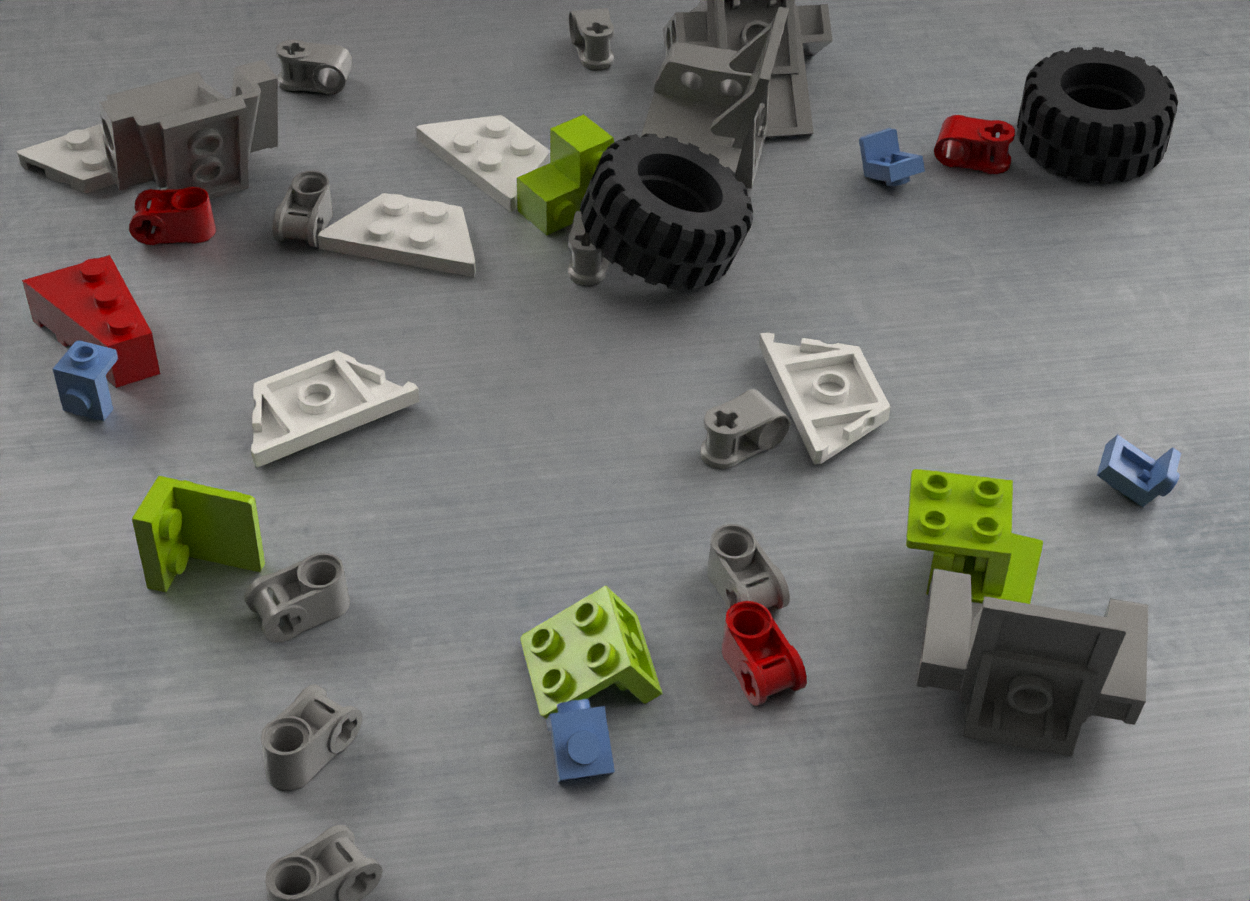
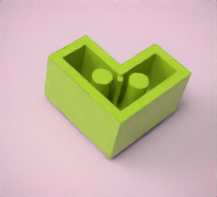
M584 114L550 128V163L517 177V211L546 236L573 224L576 211H580L582 199L603 152L607 150V147L614 143V137Z

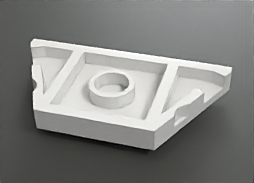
M502 115L423 124L416 127L417 141L509 212L517 208V177L550 163V150Z
M101 124L83 130H73L67 135L17 151L22 168L28 170L33 165L45 169L47 178L56 182L67 183L71 188L87 194L116 184L106 166Z
M382 193L320 231L317 235L319 249L469 277H475L476 275L475 256L463 208L460 206L449 205L439 201L432 202L415 199L400 194Z
M760 333V351L814 465L822 464L889 420L891 406L859 346L840 343L826 344L820 340L802 338L801 346L774 342L775 334Z
M340 351L332 352L257 381L253 387V444H251L253 464L258 468L420 402L419 388L416 384L409 381L403 387L386 380L384 370L372 365L361 364L354 357Z

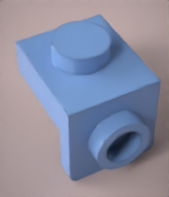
M888 128L860 137L859 145L864 177L885 181L887 186H897L908 183L910 181L909 176L925 172L922 155L900 152L896 129Z
M80 340L74 342L52 369L63 411L101 421L106 420L113 411L106 374L118 360L115 349Z
M1117 434L1105 445L1097 476L1107 482L1112 488L1120 491L1144 507L1158 495L1166 496L1175 487L1180 477L1177 469L1181 452L1172 447L1160 458L1154 460Z
M588 699L557 704L558 713L550 714L546 719L547 730L551 732L558 782L613 774L615 769L605 706L590 708Z

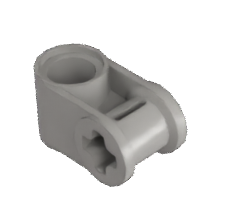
M608 8L570 11L569 31L571 42L575 45L581 64L592 70H603L611 67L614 64V54L610 47V41L614 36V26L611 22Z
M286 40L276 46V56L280 59L281 72L278 74V85L281 88L289 91H310L331 95L341 92L345 87L353 60L349 51L344 47L336 44L307 43L300 40Z
M308 170L297 174L292 179L282 203L278 205L274 214L273 236L276 241L284 242L286 239L308 241L310 246L319 247L317 235L320 231L327 228L333 217L331 191L327 175L323 172Z
M576 211L572 230L568 236V247L572 251V257L568 265V277L571 281L580 285L598 284L606 277L610 262L604 258L602 249H596L591 243L589 233L585 232L581 211Z
M747 390L739 395V397L720 406L712 407L706 412L704 428L707 431V437L701 444L700 456L706 464L714 468L728 469L735 467L738 463L763 450H768L778 445L789 431L790 418L758 390Z
M727 524L717 528L711 535L707 576L725 601L727 609L729 610L732 605L742 601L757 602L766 608L773 606L776 609H781L788 606L790 593L785 577L781 570L771 562L755 539L754 534L748 528L737 524Z
M330 553L313 554L275 573L263 575L248 586L244 595V600L249 609L258 613L261 617V630L267 640L272 642L291 640L308 629L337 619L347 611L350 605L342 561ZM268 589L273 591V598L267 592ZM280 617L282 618L283 622L285 623L284 626H280V624H279V623H280V619H279Z
M316 684L309 685L303 689L295 701L274 720L267 723L262 730L261 745L267 781L273 787L280 790H295L308 784L336 754L346 749L355 739L362 724L361 711L351 705L346 707L339 705L327 697L324 688Z
M336 825L325 830L313 841L289 855L277 859L270 865L266 872L265 880L267 900L359 901L377 886L382 877L383 870L377 860L366 858L355 845V836L349 827Z

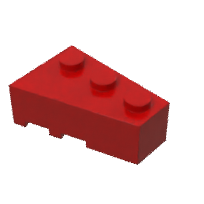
M110 255L88 259L80 264L22 280L32 321L40 328L46 326L55 333L57 341L64 347L72 346L74 342L80 340L117 351L118 360L106 374L107 381L118 388L161 374L152 331Z

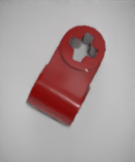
M952 115L947 117L942 124L934 147V155L940 163L949 167L979 170L989 174L1004 173L1011 167L1009 145L1015 138V129L1011 124L1001 120L990 121L963 115ZM997 132L1000 133L999 138H996ZM991 156H994V162L990 161Z
M200 187L167 190L148 189L139 193L135 199V210L137 213L130 220L129 232L140 243L146 245L184 242L196 244L211 239L216 233L210 199L205 189ZM151 200V206L147 208V204ZM156 226L155 232L152 234V227Z
M742 601L732 605L726 612L721 653L737 677L748 701L752 705L758 706L765 703L769 695L788 688L794 691L805 688L807 675L803 661L798 651L788 642L772 618L770 611L765 606L753 601Z

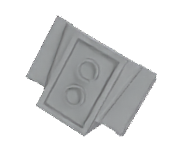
M701 0L697 7L689 12L674 13L662 29L666 55L671 45L676 42L739 51L773 22L778 7L789 8L769 83L768 125L765 138L814 134L804 56L817 54L833 41L828 4L796 6L795 0Z
M778 7L773 22L739 51L679 42L673 43L660 67L654 86V95L641 136L646 133L657 134L659 138L670 136L678 138V142L688 145V143L696 145L700 147L699 150L707 155L711 153L720 159L719 163L722 166L729 167L736 174L738 182H743L746 188L752 189L767 133L770 78L789 8Z
M264 60L234 68L232 96L227 99L220 92L205 83L200 73L196 72L107 95L106 101L99 102L106 166L119 190L152 180L155 181L160 190L200 187L208 192L209 199L248 189L250 153L266 148L278 147V78Z
M934 569L929 588L916 686L923 688L929 686L960 692L961 701L967 704L963 737L1073 756L1082 723L1086 722L1087 717L1093 715L1121 720L1126 724H1136L1146 703L1148 605L1110 598L1103 617L985 596L982 604L971 602V575Z

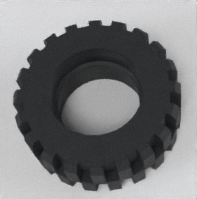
M1082 47L1071 48L1069 52L1061 50L1053 53L1049 58H1043L1029 71L1024 85L1017 121V135L1026 153L1031 158H1037L1038 164L1045 169H1054L1057 175L1065 178L1067 176L1078 178L1077 181L1089 183V180L1099 181L1100 184H1111L1114 180L1126 182L1132 180L1136 175L1141 177L1148 173L1164 158L1177 113L1178 97L1167 76L1163 77L1159 68L1155 65H1147L1146 61L1138 56L1133 58L1125 55L1123 51H1104V48L1093 47L1091 50H1083Z
M646 133L641 137L637 134L629 135L612 143L603 152L581 202V219L585 232L589 233L590 241L596 249L601 248L604 258L612 264L615 262L623 267V272L632 277L634 274L645 279L644 282L655 286L658 283L664 284L667 289L678 290L683 286H686L688 290L698 289L720 280L721 276L727 273L751 228L753 208L751 198L748 197L747 189L743 182H738L736 174L729 167L722 166L719 163L720 159L711 153L707 155L699 150L700 147L691 143H688V145L678 142V138L670 136L659 138L657 134Z

